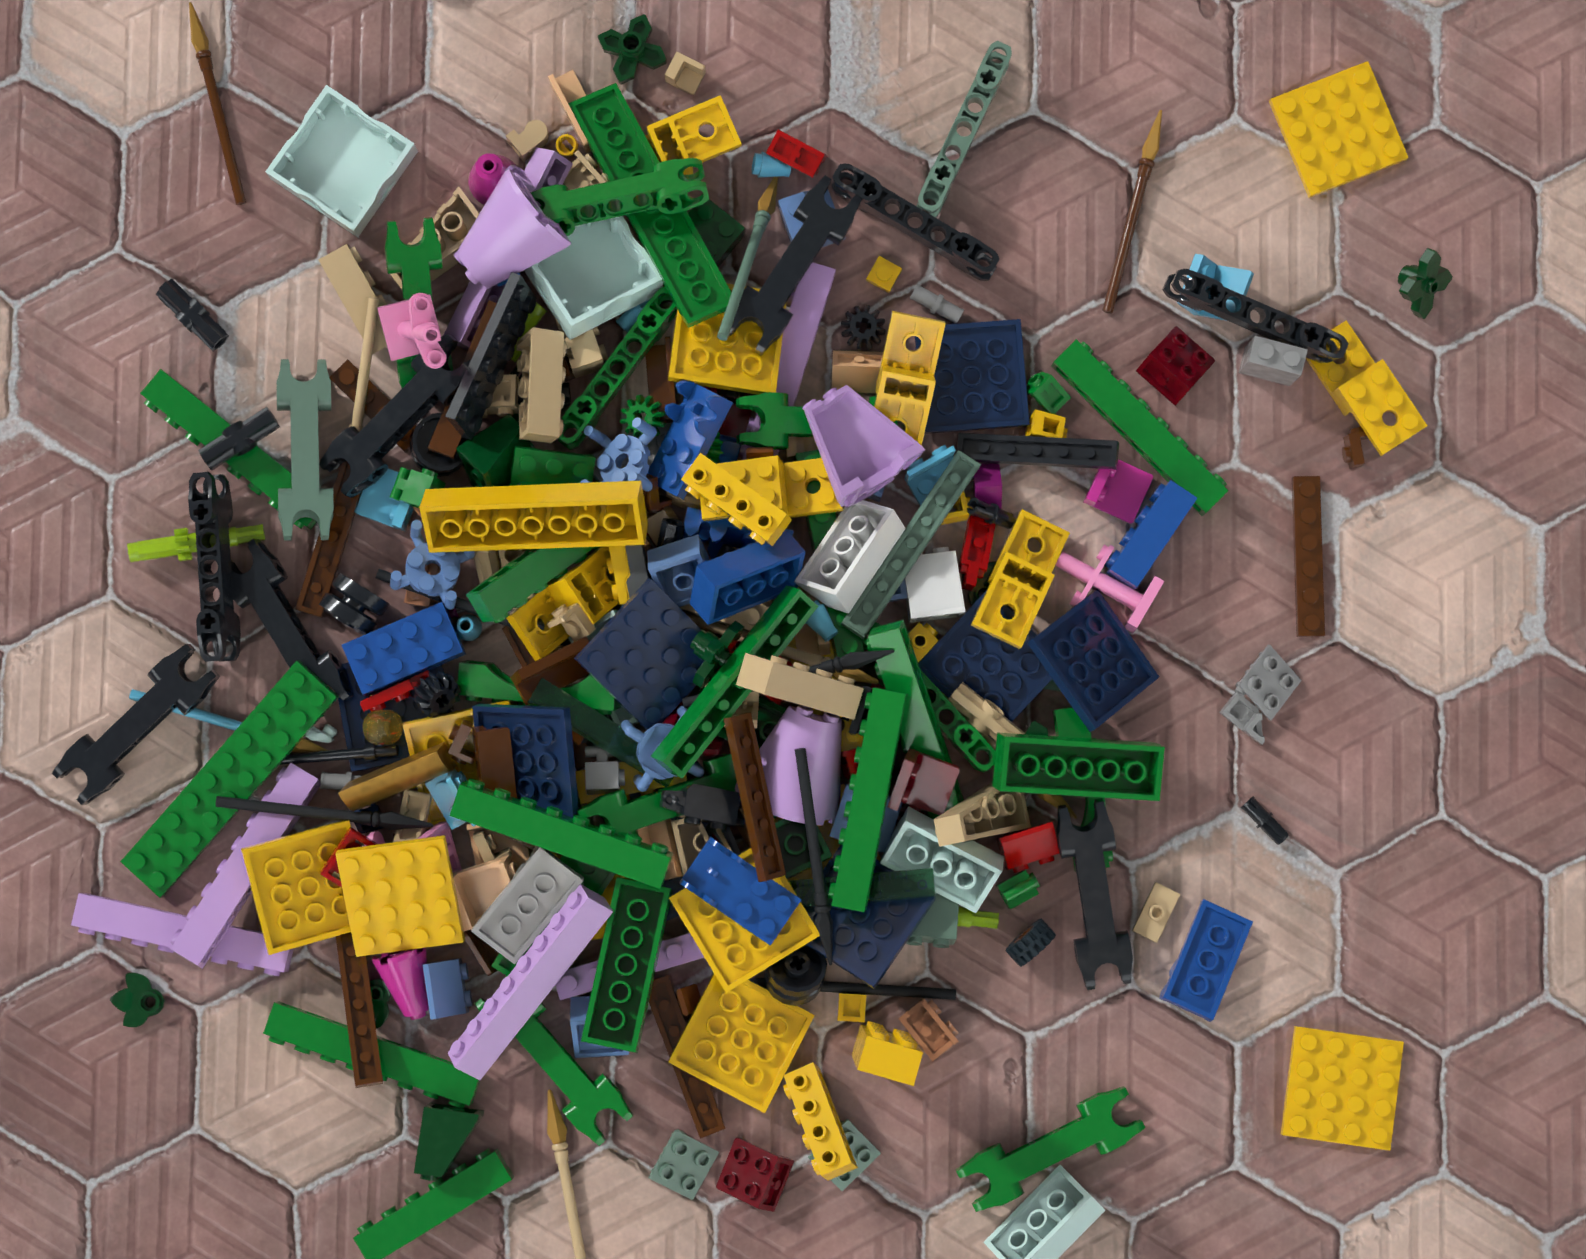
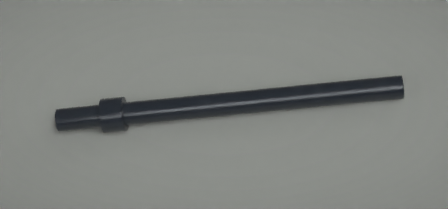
M377 744L364 745V748L289 753L280 765L352 759L374 761L378 760V757L398 756L399 748L398 745L378 747Z

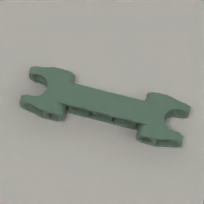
M998 40L989 46L970 90L918 196L917 207L932 213L930 215L935 218L938 217L949 195L962 163L1007 72L1012 56L1011 46ZM1002 49L1006 53V56L993 50ZM993 59H998L1002 63H995ZM977 103L981 106L982 110L978 113L971 112L968 105ZM963 126L967 127L971 134L965 137L960 136L957 133V129ZM949 150H954L958 152L960 157L957 160H949L945 153ZM927 199H931L935 201L936 204L927 205L924 201Z
M281 359L280 372L276 382L277 411H290L292 488H278V518L282 527L283 539L292 540L294 523L300 518L308 517L318 523L321 540H329L334 510L333 488H319L318 411H331V380L327 371L326 359H318L315 377L305 382L298 381L291 375L289 359Z

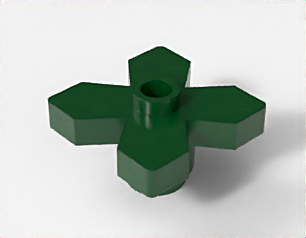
M645 14L630 20L628 31L623 34L610 29L598 35V40L604 53L619 56L613 67V72L621 85L635 78L638 63L653 70L667 63L661 46L646 43L652 32V27Z
M1430 248L1425 250L1419 259L1418 266L1406 265L1398 275V283L1401 285L1399 289L1400 294L1404 299L1412 302L1411 311L1421 319H1425L1433 308L1434 294L1445 290L1453 277L1447 268L1440 266L1442 258L1438 252Z
M735 620L726 629L721 638L710 631L705 632L704 630H701L695 636L690 648L704 662L692 681L694 684L703 688L711 680L717 669L721 668L734 652L732 648L741 637L745 626Z

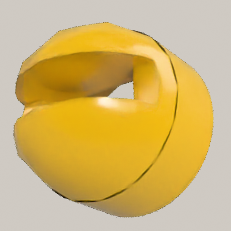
M563 134L556 140V149L561 155L571 156L577 151L578 142L574 136ZM567 140L573 149L570 151L563 141Z

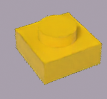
M879 256L866 281L890 293L902 268Z
M839 993L837 1021L865 1022L866 995Z

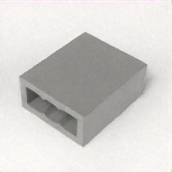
M1254 336L1244 349L1238 373L1291 386L1302 374L1308 349Z

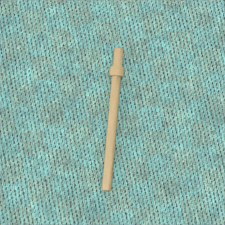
M369 297L352 425H349V427L355 426L359 432L364 428L362 425L378 316L377 307H379L380 301L378 298Z

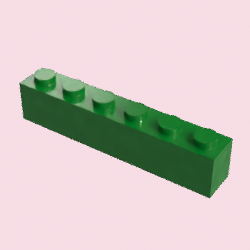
M600 547L527 549L467 593L466 596L482 622L494 621V623H499L509 616L508 612L511 609L519 608L529 601L527 597L546 589L549 586L547 582L553 578L556 579L568 572L567 567L573 563L577 564L588 557L587 552Z
M489 1148L475 1156L477 1162L470 1166L463 1163L451 1171L454 1176L445 1181L440 1177L428 1185L430 1190L423 1195H420L417 1191L404 1199L406 1205L397 1210L393 1206L380 1214L383 1219L373 1224L370 1220L358 1227L359 1234L353 1237L364 1258H385L511 1181L514 1176L499 1150L496 1149L493 1152Z

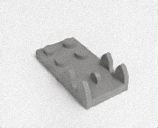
M536 846L526 863L519 866L513 879L472 927L471 932L513 964H516L534 942L535 938L548 925L553 915L566 903L568 896L584 881V877L550 851Z

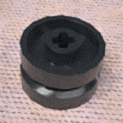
M434 413L423 418L415 427L409 445L410 455L416 467L421 471L423 468L438 474L437 477L449 476L458 471L462 466L458 453L452 459L428 449L442 413ZM463 438L461 444L465 443L469 439Z
M338 573L332 582V586L344 594V597L340 599L332 593H325L319 605L333 613V617L352 629L356 627L366 634L372 632L377 624L374 619L364 614V612L368 609L376 615H383L389 603L343 574Z
M804 945L766 968L764 976L766 987L773 998L783 1004L792 1006L807 1004L815 999L822 989L827 961L824 956Z

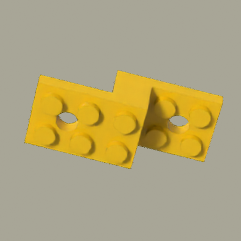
M721 95L648 125V134L645 135L659 162L672 159L697 158L702 160L703 163L742 146ZM706 124L714 128L713 135L707 138L699 134L700 127ZM693 167L686 168L684 175L693 174Z
M892 311L875 388L876 400L874 407L892 422L902 421L905 424L904 432L922 445L936 383L934 374L946 323L941 320ZM911 336H916L921 340V345L916 350H910L906 347V340Z
M1347 320L1332 329V331L1344 336L1349 343L1344 354L1345 361L1343 364H1336L1333 361L1319 363L1306 358L1343 415L1353 414L1380 456L1428 426L1385 361L1381 359L1377 363L1374 362ZM1332 338L1331 340H1333V341L1335 342L1336 346L1338 347L1337 350L1339 351V350H1340V343H1339V341ZM1384 412H1391L1395 415V425L1388 426L1383 422L1382 416Z
M778 455L717 463L718 466L781 509L790 518L844 511V508L837 502L822 458L783 463ZM813 480L819 481L821 484L820 490L814 494L808 493V483ZM700 496L703 521L730 518L723 511L719 515L706 506L709 501Z
M1022 509L987 581L990 585L971 626L1021 649L1055 575L1052 574V571L1070 532ZM1029 539H1037L1040 542L1041 549L1039 552L1029 550L1027 546ZM1003 605H1009L1013 608L1014 617L1007 620L1002 617L1000 610Z
M601 546L575 568L568 570L566 574L559 578L550 580L548 582L549 586L546 589L533 594L528 598L529 601L526 604L516 608L506 618L535 661L550 654L570 637L561 623L551 628L547 625V622L554 617L552 612L564 604L569 607L578 603L591 623L595 624L619 603V600H614L612 585L616 584L614 573L612 574V581L606 575V569H608L607 558L611 557L609 547ZM538 618L544 622V631L538 627Z

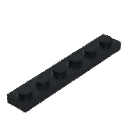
M959 433L957 451H961L980 463L1117 470L1119 442L1115 440Z

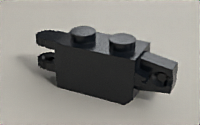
M692 784L685 786L680 791L664 790L661 793L659 807L677 813L676 817L684 818V823L700 826L701 822L711 823L710 828L726 831L727 827L735 825L747 827L745 818H737L738 809H743L739 792Z

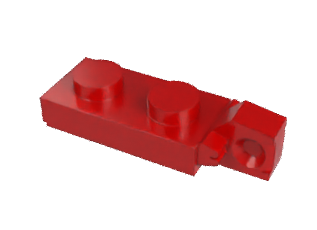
M970 515L967 521L959 562V573L964 574L962 589L971 592L973 587L976 586L977 578L982 579L987 571L996 526L994 523L987 524L984 522V519Z
M429 670L360 701L363 712L370 709L373 714L386 708L385 702L395 698L396 702L410 697V690L421 684L420 678L426 679L428 677Z

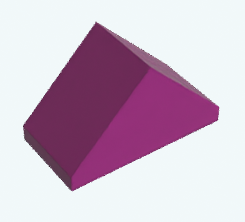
M981 464L973 477V497L988 504L995 503L1002 509L1000 464Z

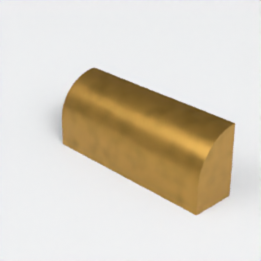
M442 742L349 781L338 794L351 811H356L454 770L457 765L451 758L452 755L448 753L449 748L446 742Z

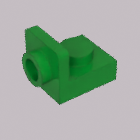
M1040 372L1028 380V385L1026 386L1027 394L1033 396L1047 413L1056 414L1071 398L1051 374Z

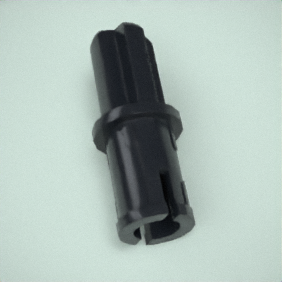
M972 498L967 506L975 508L974 510L967 508V512L984 519V522L987 524L994 523L1010 529L1016 521L1012 513L1000 509L995 503L988 504L978 498Z
M1254 796L1241 807L1257 824L1256 828L1260 827L1277 845L1288 838L1289 834L1272 817L1273 813L1269 814Z

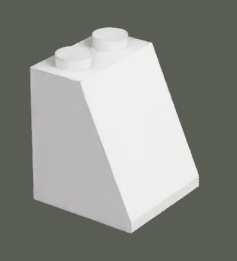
M949 547L934 548L933 553L921 554L905 577L909 623L962 617L965 613V605L956 550L949 551Z

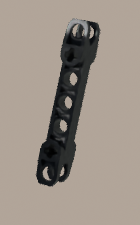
M846 163L840 164L832 176L834 181L832 189L837 196L848 203L855 195L862 198L859 210L875 215L947 258L953 266L980 281L990 280L1000 260L996 251L970 234L960 233L883 187L876 178ZM848 170V171H851L854 175H852V174H850V173H848V172H842V171ZM848 179L852 181V184L845 185L841 180ZM896 204L899 211L896 214H889L886 212L885 206ZM912 217H917L921 220L922 225L918 228H913L908 224V220ZM941 231L945 239L941 242L934 241L931 238V233ZM984 260L989 266H981L977 261Z
M826 175L813 189L807 192L795 211L793 217L802 222L803 225L760 291L758 292L748 285L743 291L729 336L734 334L737 328L744 322L758 324L762 330V338L758 342L755 352L761 356L780 338L794 314L783 307L827 239L838 246L850 230L854 216L861 204L862 198L855 195L844 208L834 209L827 205L824 194L828 190L832 179Z
M1180 269L1176 271V274L1169 275L1162 289L1167 297L1198 311L1204 310L1268 339L1308 349L1306 358L1319 363H1329L1333 359L1343 358L1349 344L1344 336L1313 322H1304L1228 289L1213 278L1189 269ZM1179 281L1184 283L1185 289L1180 286ZM1170 284L1173 287V289L1180 295L1174 294L1171 291ZM1227 299L1235 303L1236 309L1234 313L1227 310L1225 305ZM1252 310L1259 313V323L1251 320L1250 313ZM1276 321H1280L1283 323V334L1278 333L1276 331ZM1332 338L1338 340L1340 343V350L1338 353H1336L1338 347L1336 346L1335 342L1331 340Z
M446 334L441 337V341H438L446 354V362L442 367L437 369L428 367L419 353L411 363L412 369L417 374L360 432L355 426L348 427L331 442L319 465L323 470L331 472L345 461L349 463L350 476L341 488V492L345 496L352 498L369 486L375 484L386 473L388 465L382 458L439 401L444 406L451 405L471 361L464 362L456 370H450L448 364L449 356L458 344L454 336Z
M210 472L193 473L189 480L188 503L190 518L195 522L201 608V612L196 619L200 655L205 662L236 661L240 654L241 631L239 616L234 612L229 539V523L233 517L230 485L228 479L223 474L212 475ZM204 477L203 493H200L196 488V483L200 478ZM215 480H219L222 483L223 489L220 494L217 493ZM214 534L216 536V544L212 547L209 541L211 535ZM214 561L218 564V570L215 574L211 570V565ZM216 588L220 592V597L217 601L213 598V592ZM210 641L213 643L215 656H211L207 652V645ZM227 641L233 645V652L229 656H225Z
M253 538L248 542V548L253 557L251 569L246 573H242L231 560L233 600L241 608L252 604L289 667L300 660L321 681L331 686L342 700H349L354 694L346 670L331 650L326 651L322 655L319 653L279 584L288 579L285 569L278 558L259 539Z
M185 644L174 653L164 657L150 670L147 676L155 685L96 742L89 734H86L65 752L52 774L58 779L67 776L75 768H80L85 772L87 786L76 799L81 805H87L101 794L109 791L122 779L125 773L117 764L176 707L184 715H187L207 697L220 675L216 671L211 670L197 681H192L186 676L185 663L196 650L191 644Z
M1102 798L1094 800V818L1085 826L1072 824L1066 804L1058 806L1056 829L1061 859L1074 857L1086 933L1084 938L1073 939L1076 962L1081 970L1087 990L1095 989V972L1099 966L1105 963L1116 965L1123 984H1129L1132 978L1133 962L1131 942L1127 930L1115 932L1103 854L1106 851L1116 850L1114 828L1109 820L1105 803Z

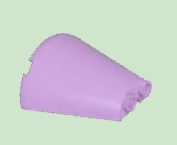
M510 165L505 170L459 249L454 253L456 260L468 269L465 272L468 279L475 285L480 282L487 289L508 279L511 272L517 274L571 245L560 225L545 216L530 193L535 187L525 172L515 165Z
M848 385L838 390L832 388L823 395V401L812 399L802 408L835 497L841 507L844 505L845 507L852 506L873 495L895 479L894 476L898 475L902 468L906 470L925 451L922 445Z
M789 705L759 749L773 815L805 824L795 749L806 748L816 825H823L825 820H829L828 823L833 824L840 806L842 719L838 715L824 712L823 715L813 714L814 710L807 706L798 705L794 707ZM736 783L735 791L739 792L738 784Z

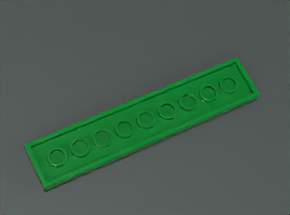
M616 83L568 103L588 141V146L608 182L652 173L653 167L660 163ZM657 208L627 215L688 328L726 311L732 292L687 211L664 214Z
M300 660L296 661L120 862L159 898L164 897L240 810L216 807V797L250 799L339 696Z

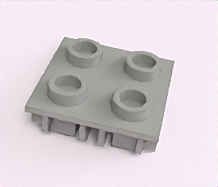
M1268 644L1264 651L1259 653V657L1254 664L1249 666L1250 669L1245 671L1241 681L1236 683L1237 688L1235 692L1242 697L1246 694L1271 721L1302 680L1272 646Z

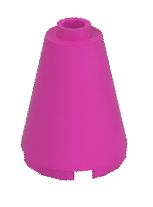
M491 153L484 154L478 158L470 171L468 179L470 191L478 202L483 205L486 204L505 170L510 165L516 166L512 160L505 156Z
M426 948L382 953V957L379 959L373 956L372 961L404 1017L416 1020L426 1016V1011L429 1010L423 964H427Z

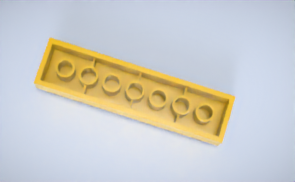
M641 481L425 489L419 507L429 553L645 545L648 531V520Z
M867 1021L866 1025L860 1024L852 1052V1058L857 1070L914 1086L923 1051L909 1032L895 1028L893 1033L887 1032L883 1025Z

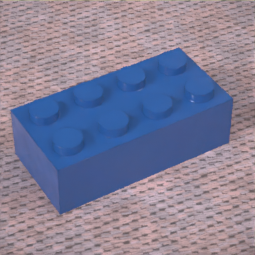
M1172 480L1166 485L1161 483L1149 498L1153 502L1151 506L1148 507L1146 505L1134 520L1138 524L1135 529L1131 527L1119 543L1123 546L1120 552L1115 550L1104 565L1108 568L1105 572L1106 575L1134 590L1139 586L1197 500V497Z
M784 531L773 547L767 542L763 545L758 542L750 543L738 550L727 552L709 561H704L696 567L690 605L707 625H710L775 599L786 585L798 588L795 580L802 570L806 551L788 531Z
M443 602L342 644L361 693L366 697L466 655L448 609L445 608Z

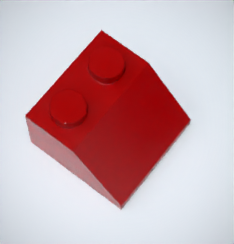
M1053 822L1044 823L996 839L1000 853L1004 856L1006 870L1013 869L1014 873L1029 869L1028 863L1037 860L1039 865L1055 860L1054 855L1060 853Z

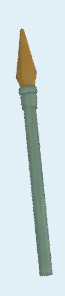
M778 177L772 179L758 201V211L755 214L753 231L717 334L719 340L726 341L728 339L763 232L766 230L771 215L775 212Z

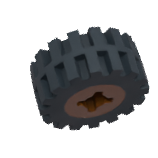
M1041 918L1020 933L1005 951L1022 967L1043 951L1052 942L1056 934Z

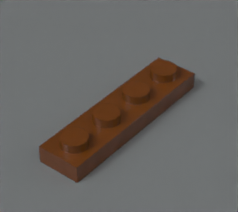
M347 359L329 378L355 403L359 369ZM369 380L364 413L372 420L390 400ZM416 425L397 443L405 453L410 450L409 445Z

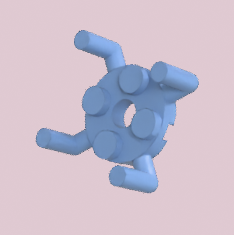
M636 417L632 421V426L643 433L639 439L634 436L619 434L613 441L590 425L584 429L586 436L599 443L605 449L603 454L597 459V467L600 469V474L603 478L602 482L641 481L644 491L652 489L653 485L646 477L650 466L647 464L648 456H650L647 445L657 434L655 427ZM628 457L629 462L627 466L621 468L623 460ZM584 479V480H582L580 483H591V482L588 481V480H586V479Z
M414 520L411 523L410 536L415 548L407 556L405 575L402 576L400 571H393L391 573L390 587L393 590H398L410 585L417 592L420 591L433 597L440 596L445 608L452 610L457 599V594L452 589L459 578L460 563L474 558L476 551H464L456 554L455 552L429 553L428 545L421 534L422 523L419 520ZM434 563L440 567V572L436 575H430L425 571V567L428 564Z
M680 706L677 709V714L681 718L688 709ZM629 720L622 721L621 728L624 733L638 742L636 756L645 771L643 776L638 774L633 778V782L639 791L645 792L654 778L662 780L675 776L651 757L674 725L657 723L643 733L636 729ZM698 761L688 771L698 778L704 775V769Z

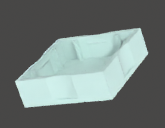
M326 85L305 114L297 132L287 140L265 172L271 180L356 237H359L418 153V150L413 142L383 122L369 117L358 105Z
M623 216L575 226L574 232L567 236L571 245L524 270L569 340L651 299L658 289L663 287L662 278L650 256L633 237L628 223Z

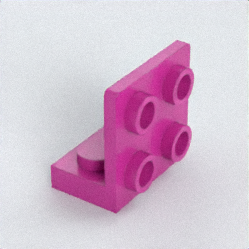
M1118 459L1117 470H1097L1083 503L1132 524L1153 480V475Z

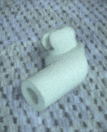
M326 724L323 730L313 726L305 737L312 741L330 743L334 741L333 738L337 735V729L329 724Z

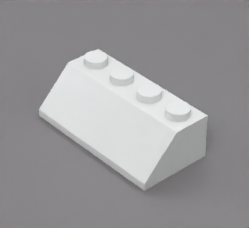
M862 500L852 506L844 507V511L840 513L796 578L795 583L826 606L849 614L906 529L894 509Z

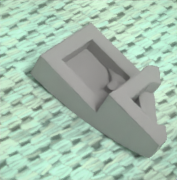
M1235 692L1219 713L1257 743L1263 745L1265 738L1262 733V713H1259V709L1245 697L1239 696Z

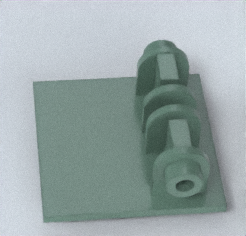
M846 1119L844 1122L841 1121V1125L858 1168L831 1179L841 1191L881 1154L849 1119ZM813 1153L808 1156L810 1160L815 1159Z
M677 1129L672 1132V1136L663 1148V1152L659 1155V1159L654 1168H652L648 1178L693 1200L719 1151L687 1136L685 1132Z

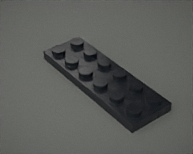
M511 272L445 416L463 438L472 440L475 433L480 430L482 417L486 409L492 404L493 393L503 379L507 362L512 359L517 340L523 335L527 318L536 306L537 298L523 277Z

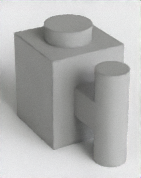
M586 746V757H596L597 762H585V787L587 795L608 794L620 790V786H625V770L620 769L618 761L608 762V757L619 756V746Z

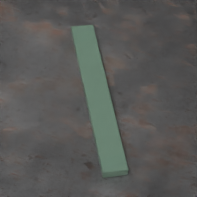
M957 451L849 614L842 621L841 625L864 640L981 464L961 451Z

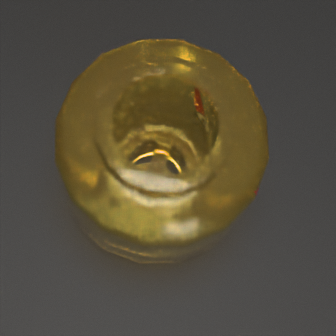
M373 710L366 715L363 721V734L370 743L375 745L394 744L400 739L403 732L401 717L392 710Z

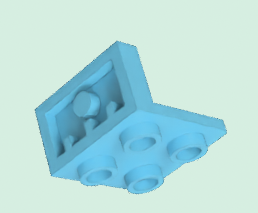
M1201 254L1194 255L1189 269L1213 278L1222 283L1224 287L1244 296L1247 295L1254 273L1250 270L1217 265ZM1227 299L1226 308L1234 313L1236 309L1235 303ZM1177 302V304L1193 315L1224 320L1204 310H1194Z
M946 445L939 447L932 452L930 459L923 461L920 458L907 469L904 479L920 506L953 459L956 452L954 445L949 448Z
M388 468L386 473L375 484L363 490L355 513L405 532L414 509L413 506L401 500L397 501L390 498L399 472Z
M456 769L425 782L427 789L452 830L466 823V821L450 816L459 785L463 781H467L462 771L457 772Z

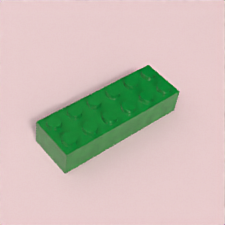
M997 732L992 787L1002 792L1160 801L1165 747L1154 742Z
M616 878L610 905L613 913L607 919L581 1038L582 1042L638 1053L670 906L669 897L672 896L673 892L671 888L661 887L659 889L638 881Z

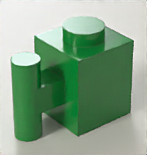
M401 467L390 498L397 501L401 500L410 506L419 508L425 489L444 488L446 483L437 479L438 474L423 468L422 472Z
M1023 870L995 886L1006 906L1011 910L1038 895L1039 893L1036 888L1040 887V884L1033 872L1028 874L1026 870Z

